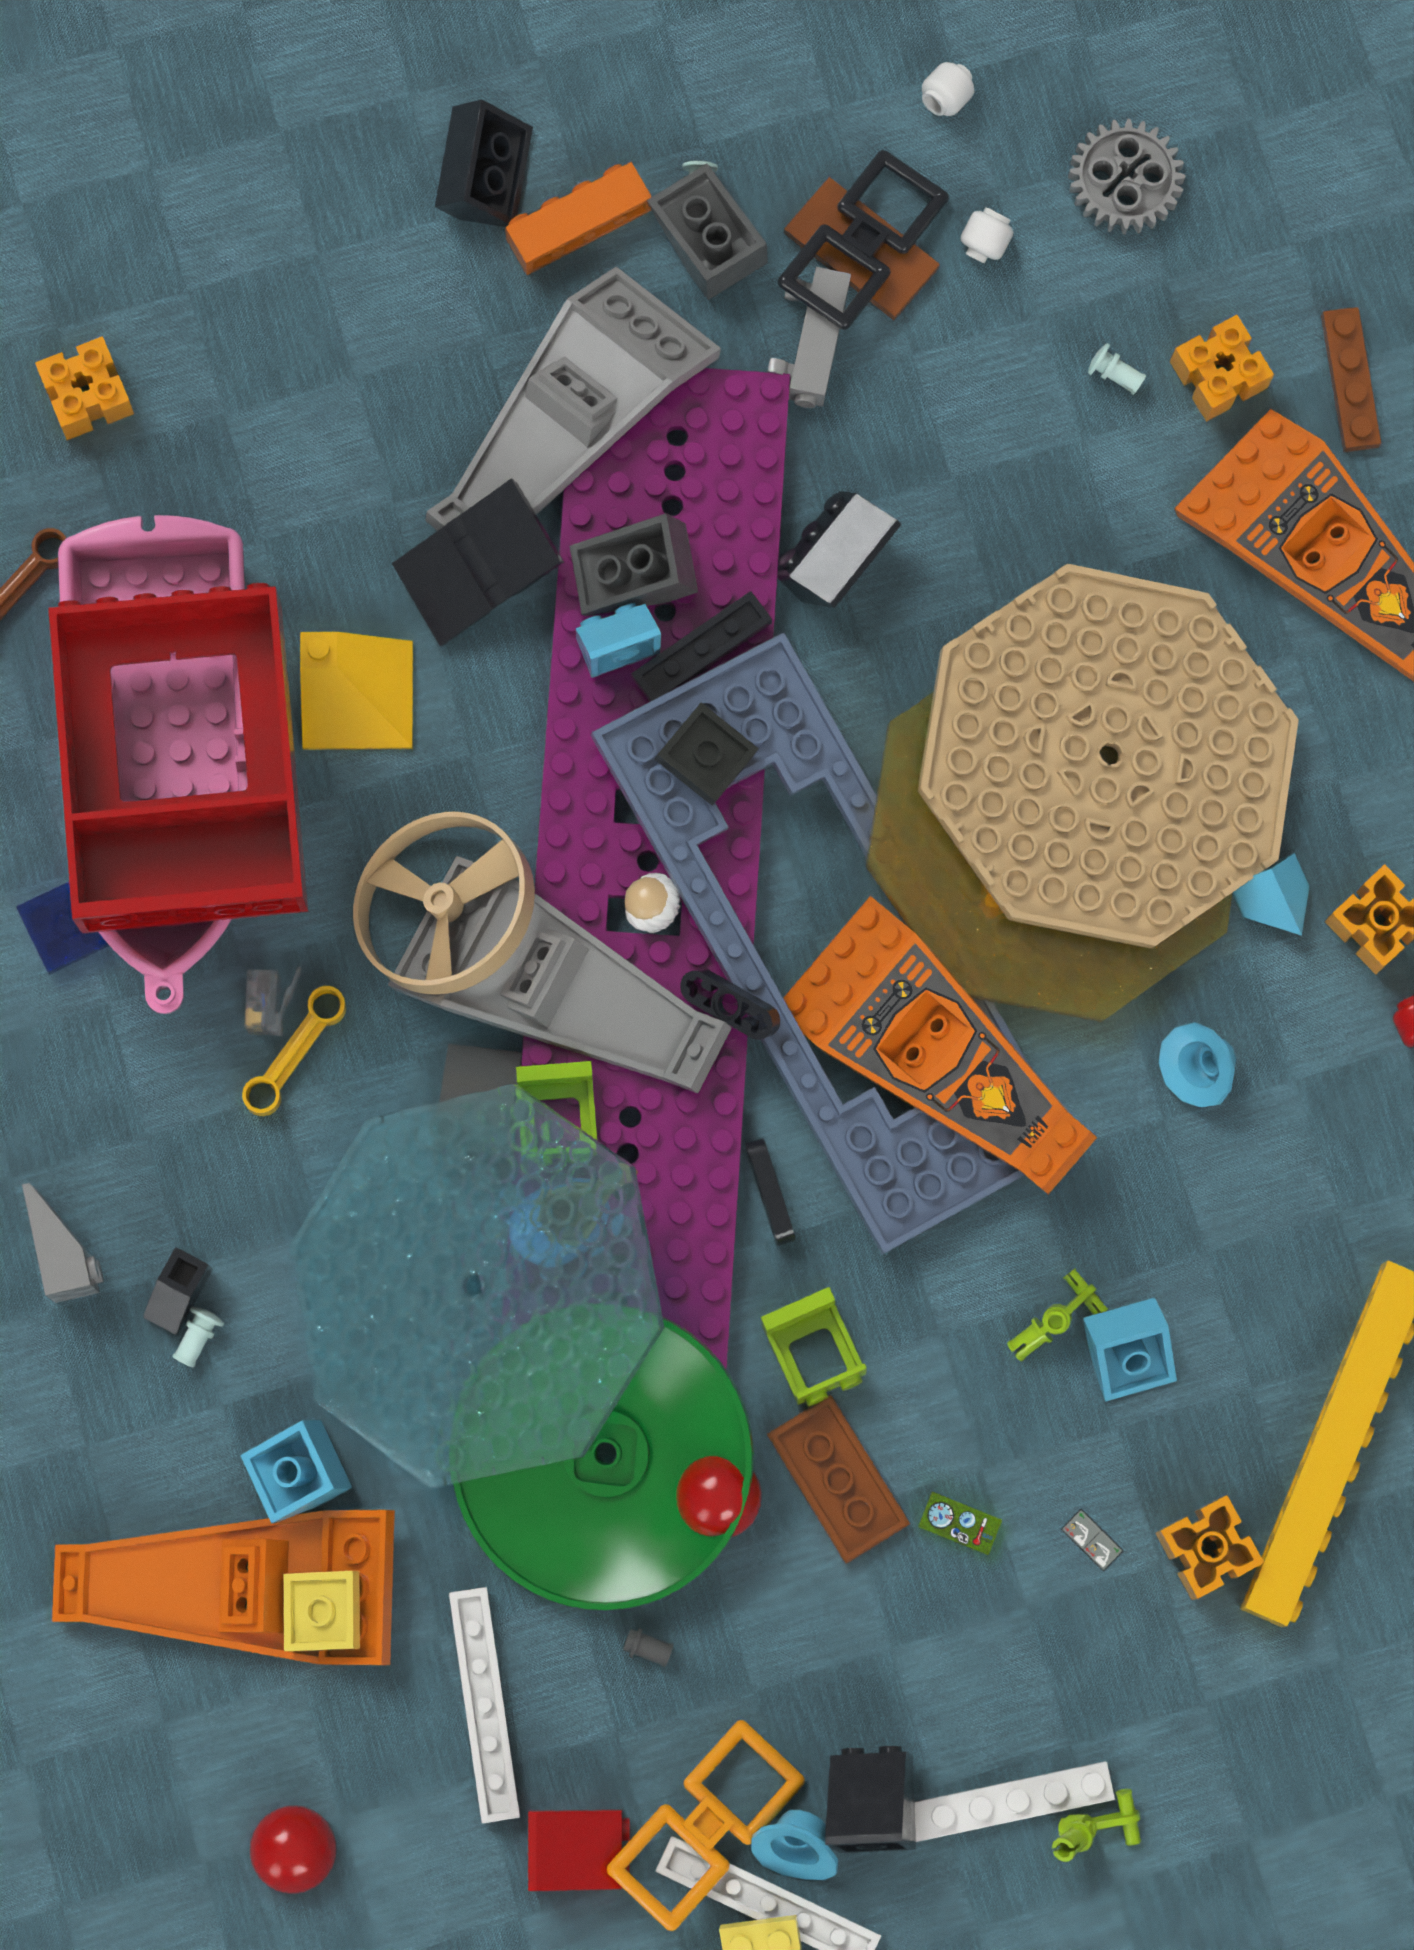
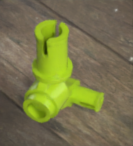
M1076 1268L1067 1273L1063 1279L1066 1280L1077 1295L1066 1306L1062 1304L1049 1306L1043 1315L1042 1322L1036 1317L1032 1318L1030 1326L1007 1342L1011 1352L1015 1351L1022 1344H1026L1015 1354L1018 1360H1025L1028 1355L1043 1343H1051L1053 1341L1051 1334L1064 1333L1071 1324V1313L1083 1302L1093 1315L1108 1310L1094 1293L1096 1291L1092 1283L1088 1285Z
M1126 1788L1115 1792L1120 1812L1092 1818L1088 1814L1068 1815L1066 1818H1061L1058 1826L1060 1837L1052 1844V1848H1057L1059 1845L1060 1847L1053 1851L1054 1856L1060 1861L1068 1862L1078 1852L1086 1851L1092 1846L1097 1830L1121 1825L1123 1826L1125 1844L1129 1846L1140 1844L1142 1840L1137 1822L1141 1818L1139 1810H1136L1134 1807L1132 1790Z

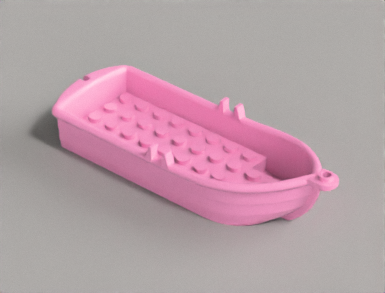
M154 515L155 528L149 532L142 529V516L122 518L99 524L69 536L61 543L58 551L60 602L75 600L81 602V604L96 603V599L102 597H116L118 601L134 600L133 597L135 595L143 593L155 594L156 597L171 596V593L177 590H192L194 594L209 593L210 588L218 586L231 587L232 590L245 589L242 539L231 528L181 516ZM170 653L171 661L112 667L111 681L122 801L129 802L224 793L247 789L248 782L238 664L235 655L176 660V654ZM232 919L99 932V934L124 961L144 975L145 998L149 1007L157 1013L169 1014L176 1011L183 1002V974L214 946ZM164 989L171 991L168 999H158L160 991Z

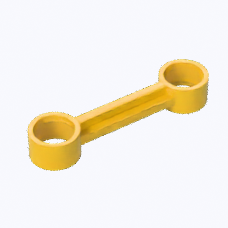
M321 986L310 994L308 999L309 1013L263 1076L254 1077L245 1084L242 1092L243 1102L254 1115L268 1116L279 1108L281 1103L280 1089L326 1026L335 1025L343 1019L346 1013V1002L342 993L335 987ZM323 994H332L339 998V1011L332 1018H320L313 1009L314 1001ZM260 1083L271 1085L276 1094L275 1101L264 1109L252 1107L249 1101L251 1089Z

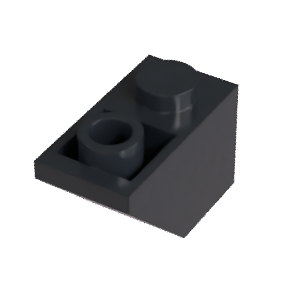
M175 1247L156 1281L143 1318L177 1336L190 1312L191 1306L194 1305L213 1271L212 1267Z

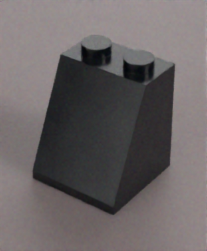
M901 1746L879 1747V1753L864 1754V1748L841 1749V1755H830L825 1844L839 1853L916 1850L913 1756L906 1751L902 1752Z

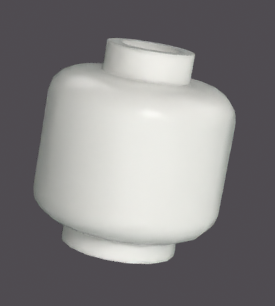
M950 62L940 64L922 84V101L929 111L938 116L957 114L974 94L971 72L961 64L956 65Z
M985 207L984 211L973 212L960 237L961 242L969 247L966 254L984 264L987 258L993 260L1000 259L1014 233L1012 227L1009 226L1011 220Z

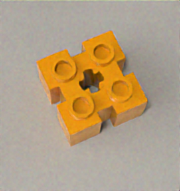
M1237 314L1214 326L1207 341L1204 342L1201 335H1198L1176 347L1170 360V364L1183 385L1185 386L1191 382L1194 384L1196 389L1192 399L1206 422L1231 409L1238 394L1244 402L1267 389L1274 376L1260 350L1254 354L1250 353L1248 346L1252 337ZM1216 365H1222L1224 367L1217 369Z
M103 336L76 346L79 355L65 360L61 352L35 362L66 440L93 431L91 422L102 417L105 418L108 425L134 414ZM89 385L90 389L82 392L81 387Z
M1385 864L1356 892L1361 897L1360 900L1352 894L1325 921L1344 943L1352 937L1361 946L1355 954L1375 975L1405 948L1399 942L1400 939L1406 945L1414 940V898L1409 902L1400 893L1405 884ZM1381 914L1385 917L1386 920L1383 926L1375 922L1374 915L1377 917Z
M1228 1495L1220 1497L1196 1510L1195 1513L1199 1519L1198 1521L1191 1524L1189 1518L1184 1517L1155 1533L1169 1560L1177 1557L1180 1558L1185 1569L1177 1574L1191 1600L1199 1599L1223 1586L1224 1583L1220 1576L1226 1572L1233 1579L1264 1563L1251 1537L1247 1536L1240 1539L1234 1526L1242 1521ZM1204 1539L1207 1542L1215 1541L1217 1549L1213 1550L1215 1557L1212 1558L1209 1554H1203L1201 1546H1204L1202 1543Z

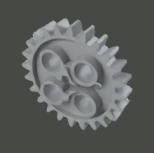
M1127 119L1124 128H1120L1117 121L1112 120L1110 131L1100 124L1097 129V136L1088 132L1085 138L1086 144L1078 143L1076 148L1078 155H1072L1070 165L1075 168L1069 170L1068 179L1074 180L1070 185L1069 191L1070 193H1080L1075 199V206L1087 205L1083 213L1084 217L1090 216L1093 213L1097 215L1095 226H1098L1105 220L1108 222V232H1111L1117 224L1121 226V231L1124 235H1126L1129 225H1133L1135 231L1141 233L1144 222L1153 229L1156 225V217L1165 221L1168 216L1167 209L1175 210L1177 205L1175 198H1180L1183 192V188L1178 185L1183 184L1185 175L1178 173V171L1182 170L1184 162L1183 160H1173L1179 151L1178 147L1166 148L1170 140L1169 136L1160 140L1156 138L1158 127H1155L1148 133L1145 132V121H1142L1138 128L1135 129L1132 127L1131 119ZM1121 148H1129L1135 153V156L1124 157L1119 150ZM1145 156L1150 158V160L1145 161L1135 169L1133 178L1126 177L1138 165L1141 159ZM1104 171L1110 178L1099 180L1093 175V172ZM1153 173L1159 177L1160 181L1155 183L1149 182L1143 175ZM1120 175L1126 177L1108 197L1103 196V193L1108 192L1118 184ZM1124 195L1129 196L1134 201V204L1123 205L1117 198Z

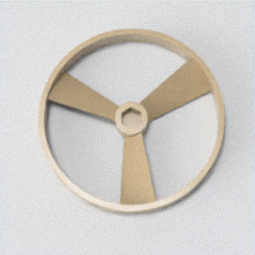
M442 812L419 818L392 834L373 854L360 877L353 905L354 929L360 947L368 960L397 985L410 991L434 995L454 993L472 987L487 979L502 967L516 951L526 934L531 921L535 899L534 880L530 865L518 845L496 824L483 817L465 812ZM474 827L486 830L502 838L501 841L449 884L439 882L430 886L394 860L398 854L416 840L446 828ZM519 877V897L516 910L501 940L475 965L452 975L449 922L459 918L463 912L464 904ZM376 887L423 901L426 910L437 919L426 980L410 979L397 975L386 969L373 948L369 931L370 905Z

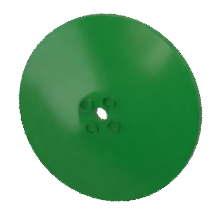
M593 1303L566 1307L537 1317L509 1334L490 1351L474 1372L459 1402L451 1436L450 1462L456 1499L463 1518L482 1550L499 1569L521 1586L548 1600L582 1609L614 1610L644 1605L681 1589L701 1574L717 1558L734 1534L742 1516L752 1483L754 1449L750 1422L742 1397L723 1364L703 1342L677 1323L656 1313L621 1304ZM607 1442L615 1447L617 1455L614 1462L604 1463L598 1458L597 1448L600 1443ZM707 1456H718L730 1461L738 1468L744 1478L742 1487L743 1504L740 1514L729 1525L726 1533L719 1536H705L692 1530L682 1519L676 1501L678 1482L686 1468L694 1461Z

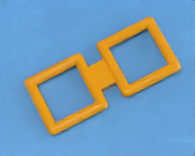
M738 1720L683 1782L684 1788L700 1802L695 1809L684 1819L670 1805H661L608 1864L607 1873L666 1930L674 1931L730 1868L729 1861L714 1848L717 1842L729 1830L743 1844L750 1845L752 1835L761 1827L768 1826L801 1789L805 1783V1778L746 1721ZM741 1739L786 1780L784 1785L747 1826L702 1784ZM665 1824L670 1826L711 1865L671 1912L626 1870V1867Z

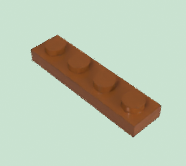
M1359 307L1323 311L1321 320L1343 452L1379 448L1381 439Z

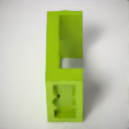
M591 1061L516 1067L523 1162L531 1161V1166L533 1167L550 1166L554 1164L553 1159L568 1158L570 1164L591 1162V1156H598ZM576 1099L580 1106L582 1145L577 1147L539 1149L537 1146L535 1121L536 1103L541 1100Z
M830 1287L760 1317L761 1326L797 1405L804 1402L808 1406L815 1405L828 1398V1391L837 1387H841L842 1391H845L863 1382L861 1377L866 1375L867 1367L860 1360L836 1308L835 1298ZM821 1329H827L834 1339L847 1371L808 1388L792 1357L789 1346L796 1340Z

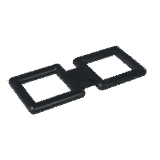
M879 151L837 204L838 211L853 221L843 235L826 224L821 225L779 277V287L838 328L847 330L891 274L890 268L875 258V254L884 243L900 254L908 253L949 200L948 193L888 151ZM884 167L931 198L902 237L855 206ZM825 242L873 273L843 313L796 281Z

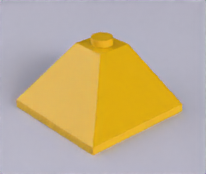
M300 632L302 749H413V641L344 632Z

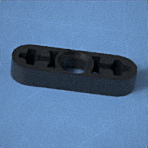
M706 968L690 971L683 976L680 983L683 997L705 1012L726 1022L752 1039L761 1040L774 1035L778 1031L780 1016L772 1005ZM702 979L701 986L708 991L697 993L698 986L694 984V981ZM727 993L733 995L738 1002V1008L734 1014L728 1013L723 1007V997ZM746 1013H748L749 1015H751V1016L742 1018ZM763 1014V1022L767 1024V1027L759 1029V1021L752 1016L755 1017Z
M763 1138L745 1143L747 1156L776 1245L780 1246L795 1241L793 1227Z

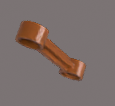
M46 528L34 536L32 540L33 553L0 588V620L47 569L59 568L58 557L51 560L44 559L38 553L40 544L48 538H57L64 541L66 536L60 530Z

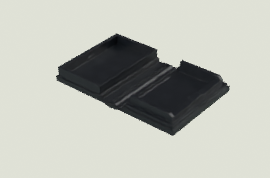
M511 478L394 561L392 565L439 646H443L488 615L491 610L505 602L508 598L521 593L564 563L518 483Z

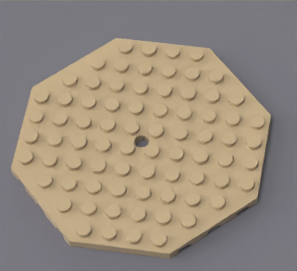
M1066 564L1055 571L1054 574L1039 584L1037 583L1016 597L1012 602L995 611L974 625L970 630L941 648L918 792L1008 920L1152 949L1253 879V875L1267 869L1279 860L1299 719L1291 708L1288 709L1275 692L1277 688L1262 667L1255 664L1245 650L1247 646L1230 623L1227 624L1215 608L1217 604L1209 593ZM1104 746L1114 748L1118 753L1117 763L1107 765L1099 753L1101 748Z

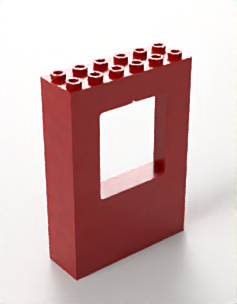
M253 583L247 585V589L232 590L231 587L218 586L210 588L209 593L194 594L192 590H177L172 592L171 596L156 597L155 594L143 593L135 595L133 597L134 600L118 601L116 597H102L96 599V603L81 604L79 601L68 600L59 602L58 607H49L72 919L81 933L308 912L283 614L276 586L269 587L267 583ZM170 653L176 654V660L235 655L238 664L248 782L247 789L224 793L129 802L122 801L111 681L112 667L171 661Z

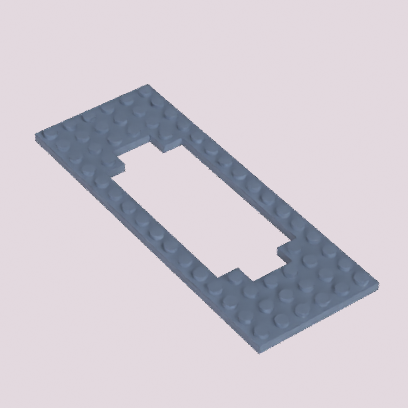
M783 632L593 731L590 736L727 980L772 1005L778 1011L780 1016L778 1031L772 1036L761 1039L878 1250L883 1255L1025 1174L917 1108H913L893 1119L875 1087L842 1104L698 848V845L726 831L729 828L716 804L711 806L654 760L701 702L759 748L728 788L770 765H773L790 796L823 780L902 922L923 939L1024 1059L1025 1057ZM763 1014L755 1017L752 1016L759 1021V1029L767 1027V1024L763 1022Z

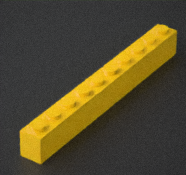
M1389 1260L1381 1264L1261 1557L1264 1563L1255 1570L1241 1604V1610L1280 1627H1287L1290 1621L1295 1623L1303 1607V1602L1299 1600L1303 1587L1309 1588L1317 1573L1318 1567L1313 1565L1318 1551L1324 1553L1331 1539L1332 1532L1327 1529L1332 1516L1338 1518L1344 1507L1346 1497L1341 1495L1347 1481L1350 1483L1354 1481L1360 1467V1462L1356 1461L1361 1447L1367 1448L1373 1436L1375 1428L1370 1426L1375 1412L1380 1414L1387 1402L1389 1393L1385 1392L1384 1389L1388 1379H1395L1402 1365L1403 1359L1398 1357L1403 1343L1409 1345L1413 1338L1414 1271Z

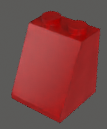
M622 1809L529 1810L528 1891L622 1889L608 1875L607 1866L622 1850V1841H630V1818H622ZM630 1864L626 1867V1870H627L629 1873H630Z

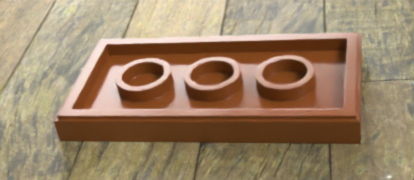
M829 177L784 228V234L802 248L823 224L830 226L843 235L853 222L837 209L838 202L846 194L847 190ZM860 200L855 204V206L901 237L903 236V234ZM827 242L824 243L814 256V258L830 270L851 274L850 286L857 292L862 289L873 274ZM884 243L874 257L890 268L891 274L870 302L892 320H895L937 272L940 264L915 244L908 253L900 254Z
M831 1395L766 1434L845 1564L910 1525V1522Z

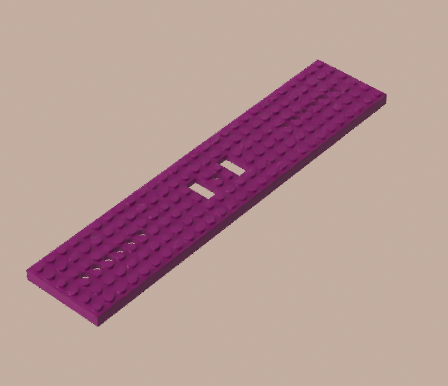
M704 368L666 395L564 489L559 550L564 563L558 566L535 894L691 1008L716 1018L688 1002L681 993L680 983L683 976L699 968L709 969L727 980L681 896L680 936L606 931L608 898L625 899L626 890L634 881L641 879L642 876L650 873H661L670 878L641 825L614 822L616 790L621 789L590 736L593 731L649 703L643 692L631 678V673L657 655L591 678L576 639V628L581 627L580 623L590 617L601 616L603 619L614 615L615 611L589 616L582 615L570 552V545L665 514L662 510L663 503L670 499L677 500L682 504L683 509L678 515L673 517L686 523L698 592L666 603L647 606L661 633L660 653L750 591H752L772 618V624L693 679L773 638L790 374L783 373L782 375L770 372ZM673 430H681L687 435V441L681 446H674L668 442L667 435ZM674 464L681 466L685 471L684 477L678 481L669 480L664 474L668 466ZM667 604L674 608L676 614L673 619L664 622L655 616V609L660 605ZM765 769L724 791L715 804L729 828L698 845L753 945ZM645 853H650L657 857L659 863L655 870L646 872L637 865L638 858ZM702 979L694 981V984L698 986L697 993L708 991L701 986ZM725 994L722 1001L723 1007L728 1013L734 1014L737 1011L738 1002L733 995ZM733 1027L731 1028L698 1093L654 1077L524 1036L521 1066L591 1061L598 1156H591V1162L570 1164L568 1158L553 1159V1165L542 1167L531 1166V1161L523 1162L518 1105L510 1218L524 1199L545 1185L567 1178H585L594 1181L606 1174H611L621 1164L617 1158V1151L623 1145H632L637 1149L639 1153L638 1159L631 1165L638 1171V1174L631 1183L636 1189L635 1197L628 1202L618 1200L613 1193L609 1200L612 1212L606 1231L587 1253L568 1264L541 1267L523 1258L510 1238L509 1227L501 1341L516 1329L537 1317L575 1305L606 1303L609 1296L620 1293L628 1299V1306L656 1313L691 1332L712 1351L725 1369L727 1368L747 1035ZM576 1099L541 1100L536 1103L535 1121L537 1146L539 1149L577 1147L582 1145L580 1106ZM626 1108H634L639 1111L641 1121L635 1127H625L619 1120L620 1113ZM618 1219H627L633 1225V1233L626 1239H619L612 1233L613 1223ZM624 1256L630 1261L631 1269L628 1274L619 1277L611 1273L609 1263L614 1257Z

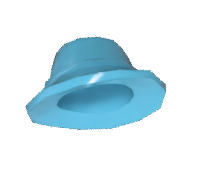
M1194 1022L1175 1027L1161 1042L1159 1067L1165 1085L1181 1101L1200 1108L1221 1105L1232 1090L1236 1064L1233 1047L1225 1039L1218 1036L1214 1030Z
M789 1810L781 1816L775 1825L763 1826L752 1835L751 1852L762 1866L780 1875L804 1880H826L835 1876L838 1872V1858L831 1848L825 1844L826 1824L822 1819L810 1812Z

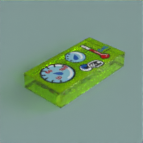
M931 1492L918 1528L988 1556L1002 1520Z

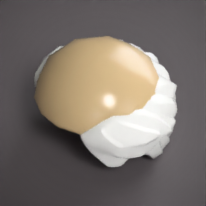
M650 873L644 875L641 879L634 881L626 890L624 900L626 917L629 923L638 930L649 933L659 932L662 929H666L670 923H673L675 916L679 913L678 909L681 906L679 905L680 896L672 880L664 874Z

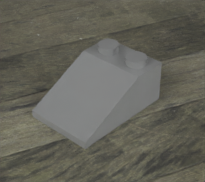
M30 1183L22 1184L45 1296L58 1303L100 1293L98 1283L104 1282L99 1260L91 1256L34 1186Z

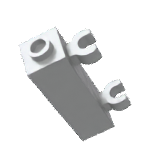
M816 267L813 283L796 279L801 285L842 313L844 312L851 274ZM785 291V299L799 301ZM808 306L795 364L777 358H770L767 372L782 375L783 373L790 374L789 400H793L800 407L815 408L816 405L821 407L824 405L840 328Z

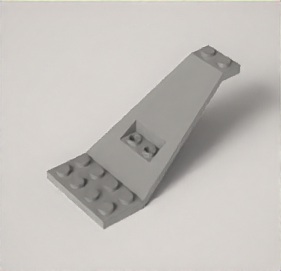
M614 267L566 300L454 492L429 509L426 513L425 521L438 531L511 478L518 483L535 514H538L666 395L719 359L721 348L622 270Z
M456 856L442 883H451L474 862ZM513 879L464 904L463 912L459 918L449 922L452 975L475 965L501 940L516 910L519 897V881ZM535 894L531 921L520 945L507 962L487 979L461 991L434 995L410 991L391 980L388 983V986L395 991L446 1011L654 1077L695 1093L700 1091L732 1028L722 1020L697 1012L537 894ZM428 911L397 966L395 974L410 979L426 980L437 919Z

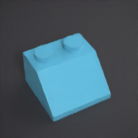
M635 603L621 606L615 610V614L603 619L601 616H593L580 623L581 627L576 628V639L591 678L660 654L661 633L646 604L637 607Z
M1155 1298L1083 1318L1089 1352L1105 1402L1177 1381L1169 1327Z
M302 1420L240 1455L271 1524L321 1506L352 1488L321 1420Z

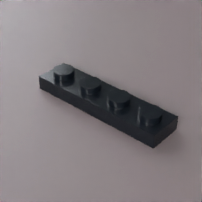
M750 591L631 673V678L648 701L651 702L682 686L772 624V618L752 591Z

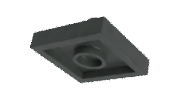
M701 702L654 760L713 806L759 748Z

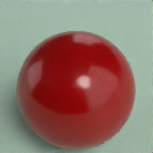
M718 1456L700 1458L686 1468L678 1482L676 1501L682 1519L692 1530L705 1536H719L725 1534L729 1525L739 1516L743 1504L742 1487L744 1478L738 1468L730 1461ZM754 1471L749 1495L732 1537L741 1534L749 1528L759 1513L762 1491Z
M284 1806L267 1814L255 1828L250 1842L251 1863L257 1876L270 1888L288 1894L306 1892L318 1886L330 1873L336 1858V1839L331 1826L318 1812L303 1806Z

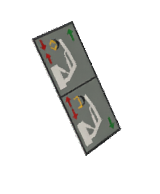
M1082 1509L1061 1528L1103 1572L1124 1551Z

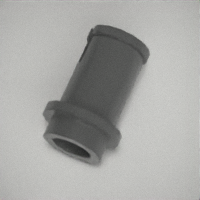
M641 1628L638 1631L630 1629L623 1647V1651L629 1652L628 1657L632 1658L633 1655L666 1667L674 1644L642 1633L643 1629Z

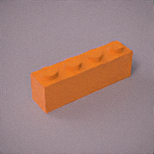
M632 162L624 166L617 164L607 169L603 173V177L593 182L587 180L579 183L572 189V193L560 199L559 197L550 198L540 206L539 210L530 215L523 213L514 217L509 222V225L505 227L506 240L526 275H529L652 211L647 204V200L652 196Z

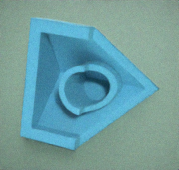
M1295 853L1279 859L1267 869L1253 875V879L1235 890L1232 895L1243 918L1302 936L1310 886Z

